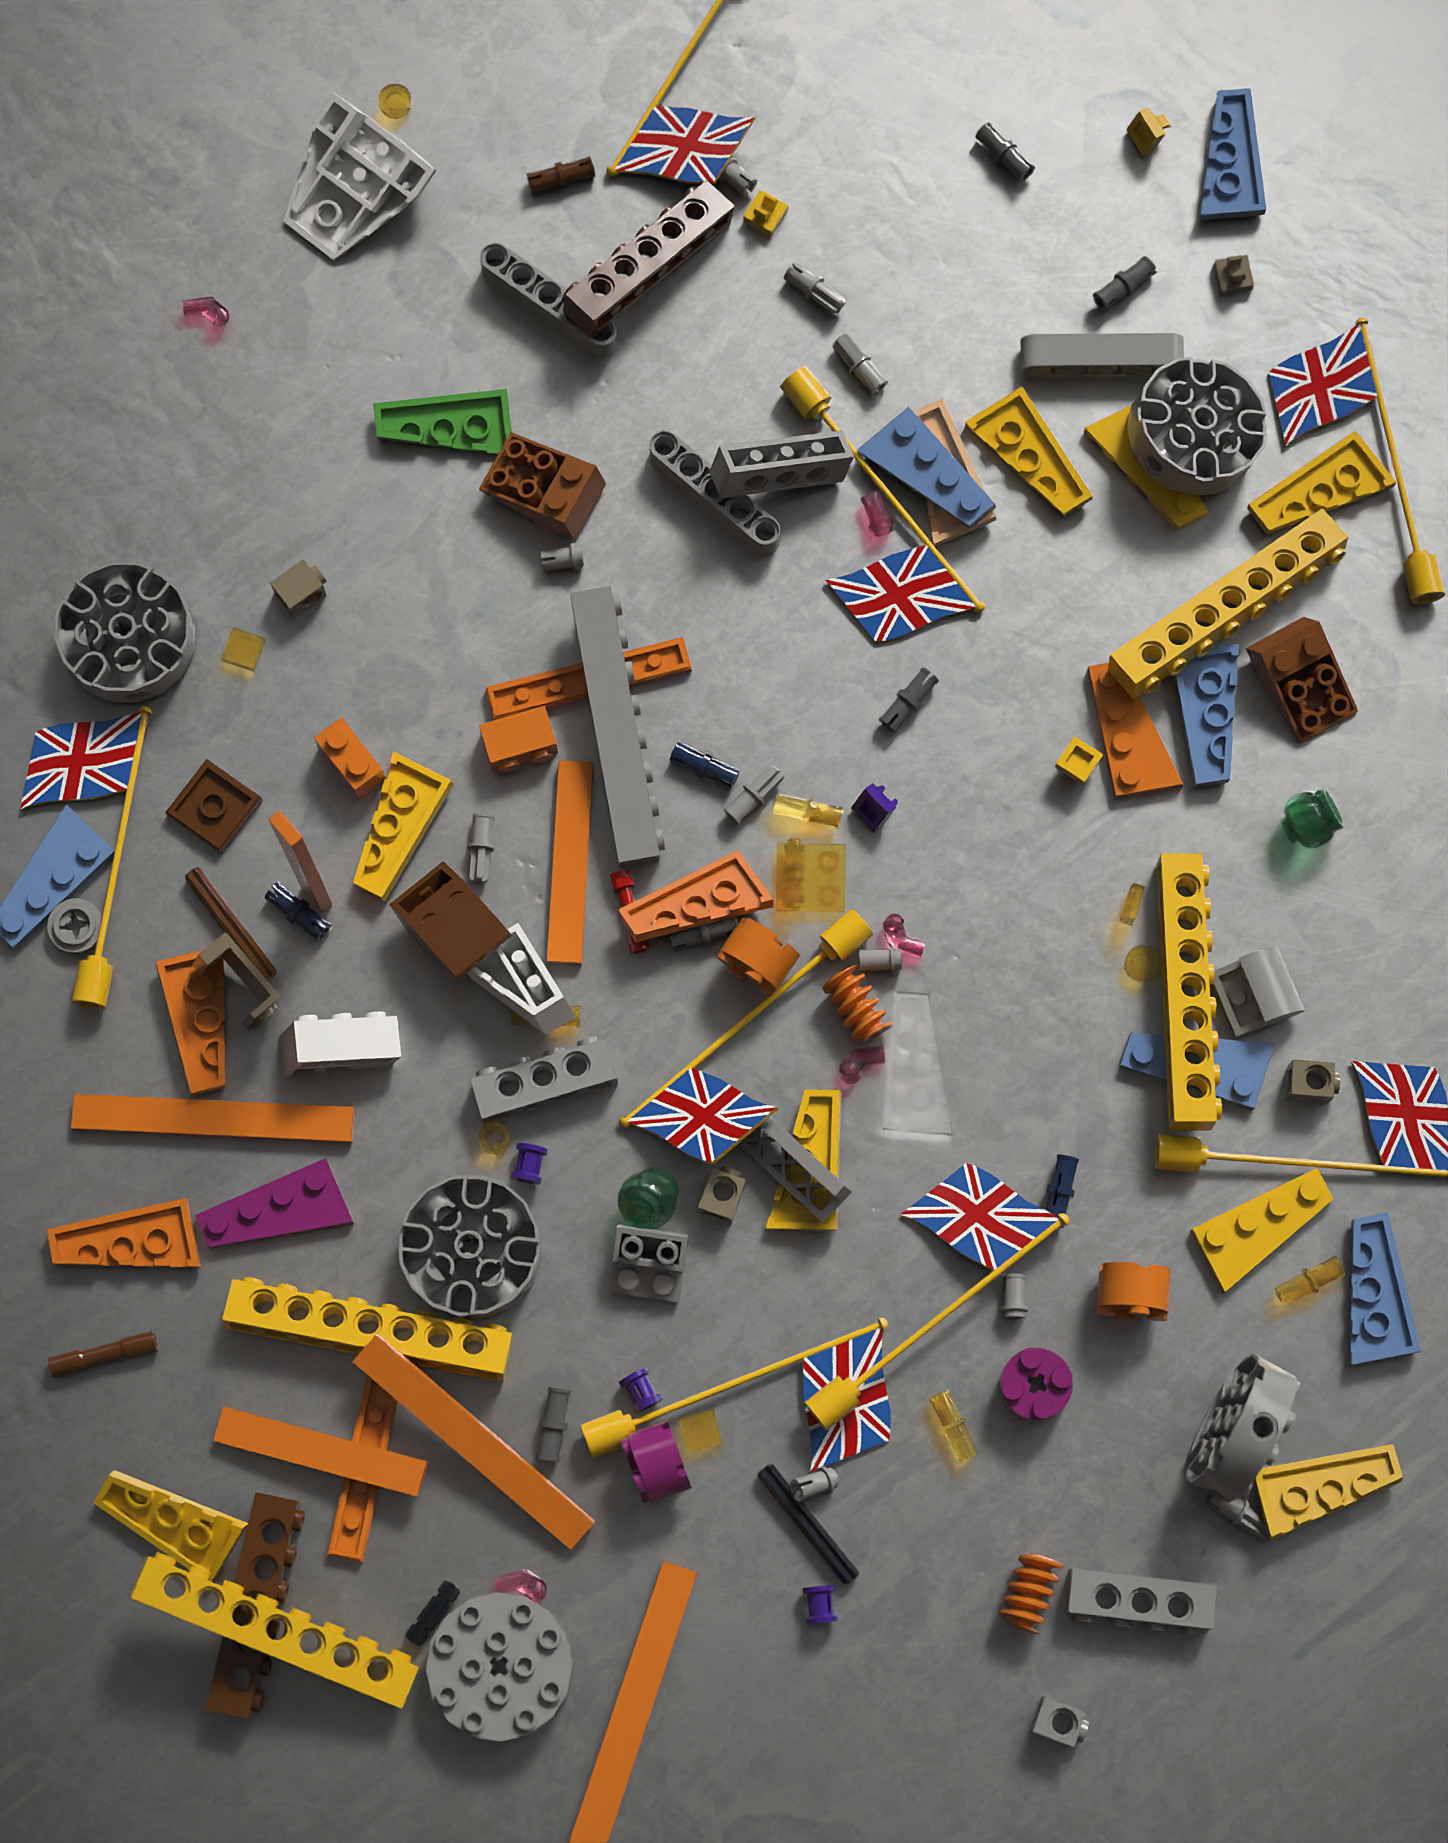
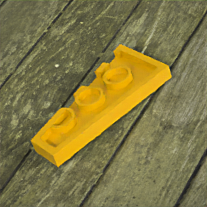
M1022 386L965 421V425L1063 517L1093 500L1092 494Z
M393 752L390 760L391 767L387 779L385 778L381 789L382 797L378 810L374 812L370 836L368 841H365L353 880V884L357 888L383 901H386L454 785L450 779Z
M1390 1444L1262 1468L1254 1479V1484L1271 1542L1402 1482L1403 1476L1394 1445Z
M115 1470L108 1475L93 1501L99 1508L168 1556L176 1559L177 1562L187 1569L193 1566L210 1573L211 1576L208 1581L211 1582L218 1576L248 1525L246 1522Z

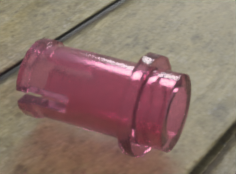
M873 491L865 494V497L862 496L860 500L870 522L868 526L869 531L873 532L876 537L892 532L894 529V519L887 513L881 492Z

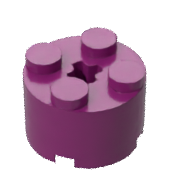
M1027 1348L1015 1354L1004 1367L999 1380L1000 1396L1006 1409L1016 1418L1029 1423L1044 1422L1057 1416L1069 1402L1073 1390V1376L1066 1362L1056 1353L1044 1348ZM1036 1377L1042 1379L1041 1386L1045 1391L1038 1390L1033 1394L1029 1391L1031 1385L1027 1382V1379L1035 1380Z
M667 1420L628 1434L627 1438L621 1440L631 1470L639 1469L632 1474L643 1503L648 1501L654 1503L692 1489Z

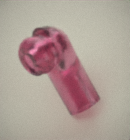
M214 297L182 300L184 316L202 315L215 326H223L229 320L227 308Z
M895 913L888 915L883 922L882 931L890 948L894 946V949H901V952L921 958L926 942L908 937L903 925L904 919L901 915Z
M884 1046L853 1049L840 1064L839 1072L842 1073V1081L846 1084L857 1083L860 1080L859 1072L862 1071L865 1065L885 1063Z
M520 1569L494 1578L497 1592L508 1593L518 1590L535 1603L542 1601L546 1596L547 1585L544 1580L528 1569Z

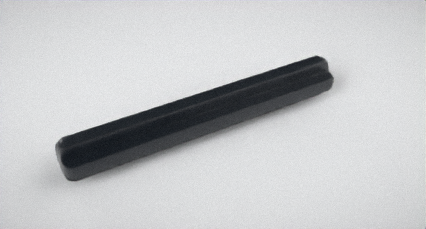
M770 1463L761 1469L758 1473V1478L843 1584L847 1585L858 1577V1569L805 1503L794 1498L797 1493L791 1492L789 1483L777 1468Z

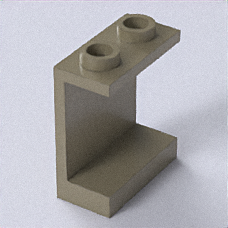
M225 932L198 954L192 966L202 975L223 958L261 1003L246 1017L242 1024L247 1028L254 1022L259 1027L278 1010L275 1003L281 996Z

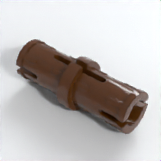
M588 156L587 158L562 164L560 161L554 163V167L527 173L531 193L536 194L537 192L559 186L563 189L568 187L567 184L596 177L591 157Z

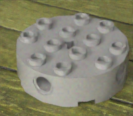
M1183 357L1157 368L1131 405L1127 431L1132 452L1145 471L1159 481L1161 485L1192 496L1218 494L1237 484L1265 448L1267 439L1265 416L1267 413L1264 401L1253 384L1232 366L1214 359L1208 362L1201 359L1193 360V357Z
M110 562L86 571L74 582L75 585L67 592L65 598L61 600L55 612L54 640L70 675L88 693L110 702L139 703L165 693L184 675L195 652L196 626L181 590L164 574L139 562ZM130 629V631H128V634L123 636L124 630Z
M480 1175L450 1176L426 1188L407 1209L399 1234V1264L412 1290L435 1312L450 1317L468 1320L486 1319L513 1307L533 1285L541 1262L540 1231L526 1201L506 1183ZM469 1241L472 1244L479 1242L475 1246L477 1252L474 1254L470 1252L463 1254L465 1250L464 1242Z
M1254 1353L1244 1358L1235 1368L1231 1386L1226 1383L1223 1384L1202 1420L1190 1450L1189 1457L1194 1460L1186 1469V1479L1227 1503L1237 1498L1244 1500L1248 1496L1253 1486V1481L1265 1464L1270 1466L1276 1459L1279 1452V1446L1276 1443L1281 1433H1286L1294 1421L1295 1414L1291 1412L1294 1397L1300 1387L1296 1377Z
M495 1592L468 1599L444 1618L430 1642L426 1673L432 1699L448 1722L472 1737L503 1742L531 1735L556 1716L570 1692L574 1663L568 1636L548 1610L525 1596ZM506 1657L509 1661L506 1664L509 1672L506 1675L499 1673L494 1676L492 1671L495 1667L492 1661L495 1658L503 1660Z

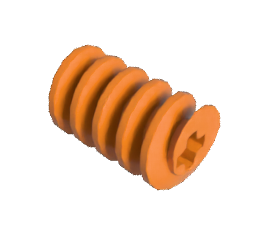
M854 965L834 975L825 983L822 989L825 994L834 993L829 1000L832 1006L841 1005L836 1012L838 1017H848L843 1024L845 1029H855L850 1035L852 1041L863 1040V1043L881 1035L890 1029L893 1023L892 1021L880 1022L886 1011L885 1009L873 1010L879 999L877 997L867 1000L866 996L872 990V987L860 988L859 984L863 981L865 975L859 974L854 976L852 972L858 966Z
M1034 1553L1030 1555L1022 1554L1019 1555L1018 1561L1026 1568H1016L1013 1571V1574L1021 1582H1010L1008 1588L1016 1596H1004L1003 1599L1004 1603L1011 1610H999L998 1615L1005 1622L1016 1628L1040 1635L1032 1625L1033 1623L1044 1624L1045 1620L1037 1614V1611L1049 1610L1050 1606L1042 1600V1597L1054 1596L1055 1592L1047 1586V1583L1059 1582L1060 1579L1051 1571L1052 1568L1063 1569L1064 1565Z

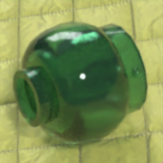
M1325 788L1316 792L1306 790L1292 796L1285 804V817L1280 819L1281 825L1291 843L1293 844L1298 841L1303 847L1309 849L1326 845L1334 838L1335 832L1344 828L1340 812Z
M647 1167L642 1171L634 1173L623 1182L618 1192L619 1211L623 1218L634 1227L658 1229L672 1218L677 1207L679 1187L676 1180L667 1171L657 1167Z

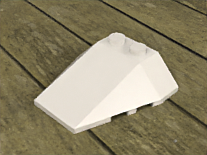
M332 92L313 121L311 127L313 131L307 151L304 150L301 160L304 162L298 181L294 183L283 222L336 261L415 201L437 170L422 156L373 119Z

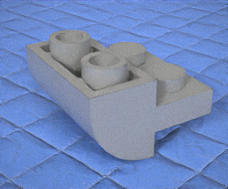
M1278 947L1264 948L1239 957L1238 961L1214 971V985L1234 1033L1238 1038L1267 1025L1277 1024L1305 1012Z
M618 1224L609 1292L679 1303L689 1235Z

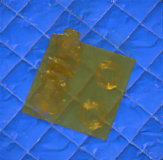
M798 838L787 839V843H777L776 911L845 912L846 844L801 843V839Z

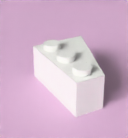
M519 923L507 929L512 936L467 973L474 982L547 1035L576 1016Z
M382 1011L366 1013L364 1018H352L350 1013L334 1014L331 1016V1019L318 1020L317 1015H303L297 1017L296 1021H293L279 1036L283 1077L294 1076L296 1069L315 1068L316 1073L327 1072L329 1067H349L350 1070L392 1065L401 1058L397 1016H386V1012Z

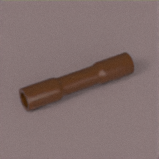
M152 1330L128 1336L109 1344L48 1357L52 1377L56 1378L83 1371L88 1367L122 1358L129 1359L158 1351L157 1339Z

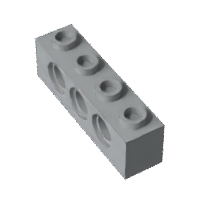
M841 430L719 446L709 472L720 498L843 482L854 455Z
M596 1036L585 1038L577 1042L578 1047L564 1050L563 1047H555L543 1053L544 1057L530 1060V1057H522L511 1061V1067L497 1071L496 1067H489L476 1072L477 1077L470 1080L484 1125L617 1085L616 1072L605 1038L598 1040ZM577 1060L584 1062L587 1065V1069L582 1075L573 1076L567 1071L571 1062ZM540 1071H549L553 1075V1080L546 1086H539L534 1082L535 1075ZM506 1081H515L520 1087L515 1095L505 1096L500 1092L502 1084Z
M1072 1568L1069 1570L1065 1613L1074 1614L1073 1621L1095 1623L1096 1617L1109 1618L1110 1626L1131 1628L1132 1621L1146 1623L1145 1630L1167 1632L1168 1626L1182 1627V1634L1203 1636L1204 1630L1214 1629L1217 1585ZM1101 1588L1108 1589L1113 1594L1114 1602L1109 1609H1103L1096 1603L1095 1596ZM1138 1592L1145 1594L1150 1602L1149 1609L1143 1614L1136 1612L1131 1603L1132 1597ZM1172 1597H1178L1185 1603V1613L1180 1618L1172 1616L1168 1611V1602Z

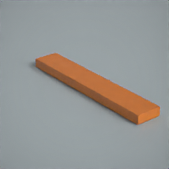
M683 637L623 652L625 662L631 661L635 682H629V688L692 672ZM582 663L485 687L493 720L545 706L548 709L588 698Z
M559 760L547 964L582 965L593 762Z
M366 1375L352 1441L388 1451L398 1401L368 1375ZM344 1477L327 1555L359 1562L364 1561L380 1487Z
M225 1406L222 1408L213 1438L214 1442L415 1497L420 1495L429 1463L417 1458Z

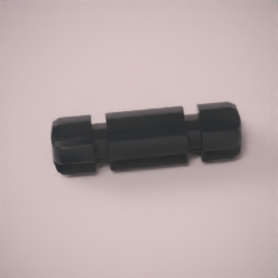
M445 1580L437 1590L439 1592L437 1596L433 1595L416 1618L418 1622L415 1625L412 1624L405 1633V1637L414 1645L421 1646L429 1636L427 1634L428 1631H432L449 1609L447 1605L450 1601L454 1602L460 1594L459 1587L451 1581Z

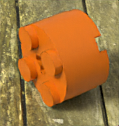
M743 917L720 949L717 959L728 966L727 970L732 975L742 981H745L748 977L755 982L754 986L759 991L771 997L793 968L800 954L789 943L782 947L783 944L777 939L778 935L765 926L749 918L745 920Z
M1137 1262L1103 1263V1266L1100 1265L1097 1314L1115 1316V1319L1119 1321H1137V1316H1146V1319L1151 1321H1167L1171 1269L1154 1264H1149V1268L1138 1266Z

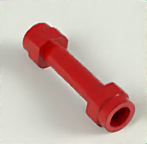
M623 869L611 873L610 878L614 893H618L622 908L635 902L631 890L634 888V883L630 870ZM630 933L626 936L630 954H640L651 949L649 939L635 942Z

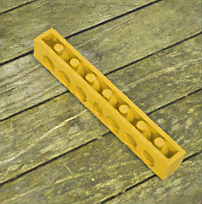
M1322 508L1111 653L1108 671L1133 699L1142 693L1145 695L1151 693L1169 674L1175 676L1180 673L1192 658L1206 655L1213 648L1215 642L1223 637L1225 639L1232 637L1240 629L1241 624L1249 619L1252 621L1258 619L1266 611L1267 606L1275 601L1282 602L1293 592V588L1302 582L1304 584L1311 582L1319 574L1320 570L1328 564L1330 566L1337 564L1346 554L1345 549L1349 536ZM1304 549H1311L1316 553L1310 554L1305 552ZM1277 567H1285L1290 571L1283 572L1278 570ZM1252 585H1259V586H1261L1263 589H1262V590H1255V589H1253L1251 586H1252ZM1232 603L1237 608H1228L1224 604ZM1204 621L1209 623L1211 626L1203 627L1200 626L1197 622ZM1172 640H1180V641H1182L1184 644H1183V645H1175V644L1171 643V641H1172ZM1153 658L1157 663L1150 664L1145 662L1144 659Z
M1161 853L1156 863L1169 1131H1211L1217 1120L1221 1119L1222 1103L1221 1099L1216 1098L1215 1086H1219L1220 1068L1218 1064H1214L1213 1052L1218 1050L1217 1031H1212L1211 1018L1216 1017L1215 997H1210V985L1214 984L1215 977L1214 965L1208 964V952L1212 951L1213 936L1212 931H1207L1206 919H1209L1211 915L1210 898H1205L1204 886H1208L1209 867L1208 865H1203L1202 853ZM1186 887L1191 891L1192 896L1183 897L1177 892L1176 888ZM1185 919L1190 921L1194 929L1185 930L1181 928L1178 920ZM1188 952L1192 954L1196 962H1184L1180 957V953ZM1181 986H1192L1196 990L1197 996L1190 997L1185 995ZM1188 1018L1195 1020L1199 1025V1029L1190 1030L1186 1028L1183 1020ZM1185 1053H1196L1200 1057L1201 1063L1192 1064L1188 1062L1185 1058ZM1186 1087H1198L1203 1097H1191Z
M243 1277L242 1281L232 1279L222 1318L227 1330L359 1355L378 1333L415 1366L504 1383L513 1338L512 1333L507 1332V1329L503 1326L496 1324H487L486 1328L472 1325L470 1320L459 1317H452L451 1321L438 1319L436 1314L423 1310L412 1314L402 1312L401 1307L392 1304H382L381 1307L367 1305V1301L356 1297H348L346 1301L334 1299L332 1294L319 1290H314L312 1294L298 1292V1288L288 1284H277V1287L263 1285V1281L252 1277ZM263 1301H269L274 1304L273 1309L266 1314H260L255 1311L257 1305ZM297 1308H305L309 1311L307 1317L300 1321L291 1319L290 1315ZM336 1314L344 1318L343 1322L337 1327H329L325 1324L326 1319L331 1315ZM367 1321H373L379 1327L372 1334H364L359 1330L361 1325ZM401 1328H409L414 1332L413 1336L406 1341H400L394 1337L395 1333ZM439 1334L449 1339L447 1344L440 1348L433 1347L429 1343L433 1336ZM472 1341L480 1342L484 1346L478 1354H469L464 1350V1347Z
M156 1552L154 1558L145 1556L128 1598L394 1707L403 1708L419 1668L410 1664L412 1656L395 1649L391 1650L390 1655L376 1650L379 1643L361 1635L358 1636L357 1641L343 1636L346 1629L325 1621L323 1627L310 1622L312 1615L298 1609L291 1608L290 1613L281 1611L276 1608L278 1601L258 1594L256 1600L242 1595L245 1588L230 1581L224 1580L222 1586L208 1581L211 1574L196 1567L190 1566L189 1571L186 1572L175 1567L176 1559ZM173 1576L181 1579L183 1583V1591L176 1598L168 1597L164 1591L166 1580ZM207 1590L212 1591L217 1597L216 1607L210 1612L202 1611L198 1605L199 1596ZM240 1604L246 1605L251 1612L250 1620L243 1626L236 1625L232 1619L234 1608ZM278 1618L284 1624V1633L280 1638L272 1640L266 1633V1626L270 1620ZM307 1632L314 1633L318 1640L316 1649L311 1653L303 1652L300 1647V1639ZM340 1646H346L351 1652L350 1662L344 1667L337 1666L333 1658L334 1652ZM378 1659L384 1665V1674L380 1679L373 1681L367 1674V1668L373 1660Z

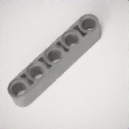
M493 242L483 247L480 252V262L483 276L487 281L598 358H606L615 352L617 348V333L615 324L612 321L590 338L575 323L569 322L567 320L569 317L563 313L566 288L503 244ZM494 259L503 261V264L498 267L488 265ZM519 278L530 280L528 284L523 286L514 283ZM547 296H552L557 299L552 304H544L541 302V300ZM598 334H607L610 337L604 342L594 339Z
M1176 333L1031 334L1022 337L1020 340L1021 372L1026 376L1032 377L1152 376L1157 368L1177 358L1184 357V338Z
M658 431L651 437L649 453L651 463L655 468L757 554L767 556L773 554L778 549L781 529L775 518L747 495L727 498H712L708 496L706 492L716 488L709 472L712 465L670 431ZM661 446H669L673 449L668 455H661L656 450ZM686 467H693L697 469L698 473L694 476H685L681 471ZM741 509L749 515L744 519H736L731 514L735 510ZM761 531H769L774 537L771 540L763 541L756 535Z

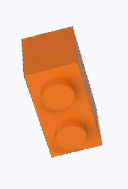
M545 706L479 725L492 772L500 770V773H508L520 767L519 764L528 761L542 763L550 760L553 757L552 754L558 753L557 743Z
M342 717L314 737L320 752L358 800H361L384 782L386 777L383 769Z

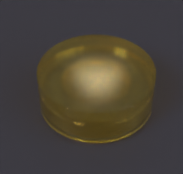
M395 83L389 84L381 90L378 100L380 109L385 116L399 119L410 112L412 98L405 86Z
M1145 945L1132 948L1124 960V969L1127 975L1133 980L1140 982L1152 979L1160 967V958L1157 952Z

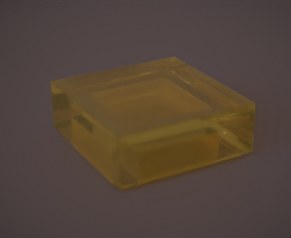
M233 627L221 659L223 662L255 672L266 639L265 637Z
M1131 884L1121 913V923L1132 926L1135 922L1145 890L1144 885Z
M714 1409L679 1418L688 1453L723 1444Z

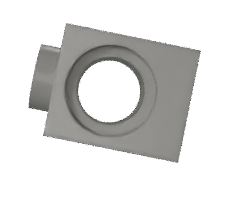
M1044 1696L1041 1697L1030 1732L1066 1746L1075 1747L1076 1741L1083 1742L1089 1722L1084 1720L1085 1711ZM1059 1712L1068 1715L1071 1721L1070 1729L1064 1734L1057 1733L1052 1727V1719Z

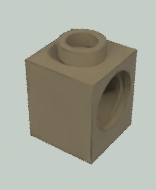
M304 559L270 582L274 594L293 619L327 596L323 586L327 582L325 577L315 565L310 568Z
M1293 1059L1288 1065L1286 1100L1329 1103L1334 1098V1094L1339 1093L1340 1073H1335V1063ZM1306 1075H1317L1322 1081V1088L1318 1090L1310 1088L1306 1082Z
M721 1166L720 1170L712 1168L698 1206V1213L732 1224L746 1185V1179L740 1178L741 1172L726 1166ZM724 1184L731 1187L733 1196L727 1201L717 1200L713 1195V1191L718 1185Z

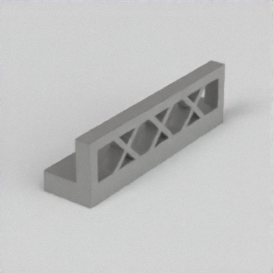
M771 1116L757 1127L756 1138H744L738 1143L822 1223L852 1193L848 1187ZM763 1130H764L770 1137H763ZM777 1142L781 1146V1160H765L763 1158V1143ZM757 1143V1151L749 1144ZM787 1152H788L795 1160H788ZM802 1165L806 1169V1183L791 1184L788 1181V1166ZM782 1166V1174H780L774 1167ZM812 1175H813L820 1183H812ZM827 1188L835 1197L820 1211L813 1204L812 1189ZM806 1189L807 1198L799 1190Z

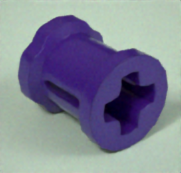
M517 1143L516 1150L519 1151L515 1172L511 1173L510 1179L527 1184L540 1185L542 1180L539 1177L543 1156L547 1155L548 1149L528 1143Z
M646 1367L619 1381L621 1388H626L635 1405L633 1408L635 1414L645 1411L663 1400L661 1394H656L647 1377L649 1371Z
M834 1584L802 1588V1593L807 1596L809 1617L806 1619L807 1625L838 1621L837 1615L834 1614L832 1591L835 1590Z

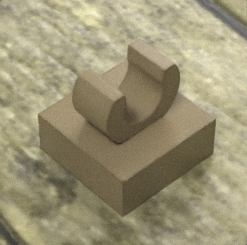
M1236 255L1215 260L1213 266L1220 296L1253 290L1254 281L1248 255Z

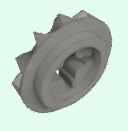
M80 898L65 900L52 910L48 918L47 930L49 937L64 952L81 954L82 951L94 948L95 943L98 941L102 916L97 907L87 900ZM73 913H75L80 923L89 924L80 928L79 939L76 938L72 930L64 929L72 925Z

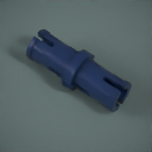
M681 741L676 743L669 759L696 772L697 777L701 779L706 777L730 790L734 787L741 771L714 758V754L708 751L705 754Z
M279 881L271 887L281 895V898L277 897L270 890L265 894L264 899L287 915L286 919L291 924L297 923L314 937L316 941H320L325 935L315 928V925H318L326 933L330 930L332 926L330 922H327L310 909L309 902L305 899L299 900Z
M1057 1154L1052 1183L1048 1184L1046 1192L1049 1193L1046 1211L1056 1216L1066 1214L1069 1200L1074 1198L1075 1190L1072 1189L1077 1164L1079 1163L1078 1158L1063 1154Z

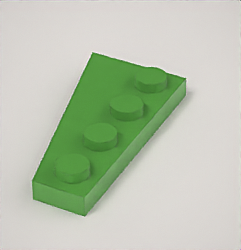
M507 389L373 403L377 439L498 455L510 432H512Z

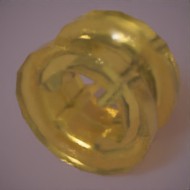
M492 1121L482 1126L478 1135L481 1148L490 1155L502 1154L510 1145L509 1131L500 1122ZM495 1129L500 1130V1137H504V1141L502 1143L496 1142L494 1147L488 1146L489 1140L485 1139L486 1134H493Z

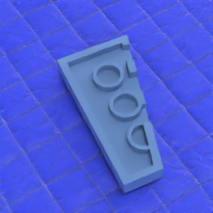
M1251 88L1218 90L1199 220L1265 215L1267 209Z
M909 406L857 449L861 456L871 460L886 473L896 477L908 485L910 489L932 501L935 506L969 529L996 508L992 499Z
M1239 644L1214 647L1202 657L1195 656L1187 662L1186 667L1180 673L1174 676L1194 788L1228 783L1230 780Z
M67 804L0 906V936L14 950L20 947L48 920L52 910L58 904L70 899L114 857L115 852Z
M1131 1032L1120 1068L1166 1082L1164 1035ZM1218 1039V1050L1213 1052L1214 1064H1218L1220 1068L1219 1086H1215L1216 1098L1253 1111L1256 1107L1275 1043ZM1185 1053V1058L1188 1062L1192 1064L1201 1063L1200 1057L1196 1053ZM1196 1086L1186 1087L1187 1090L1202 1094L1201 1090Z
M1388 1212L1353 1219L1351 1221L1349 1366L1421 1352Z

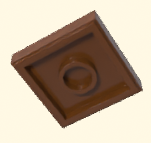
M206 759L165 814L222 854L263 799Z

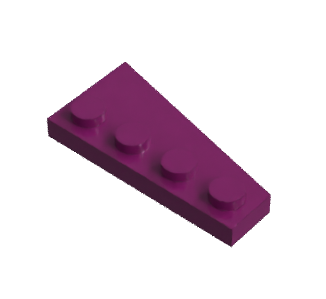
M326 1158L195 1215L210 1249L253 1242L269 1237L287 1236L292 1233L316 1231L326 1227L354 1224Z

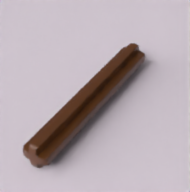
M199 867L189 871L185 875V880L222 930L231 937L267 981L271 980L277 974V970Z

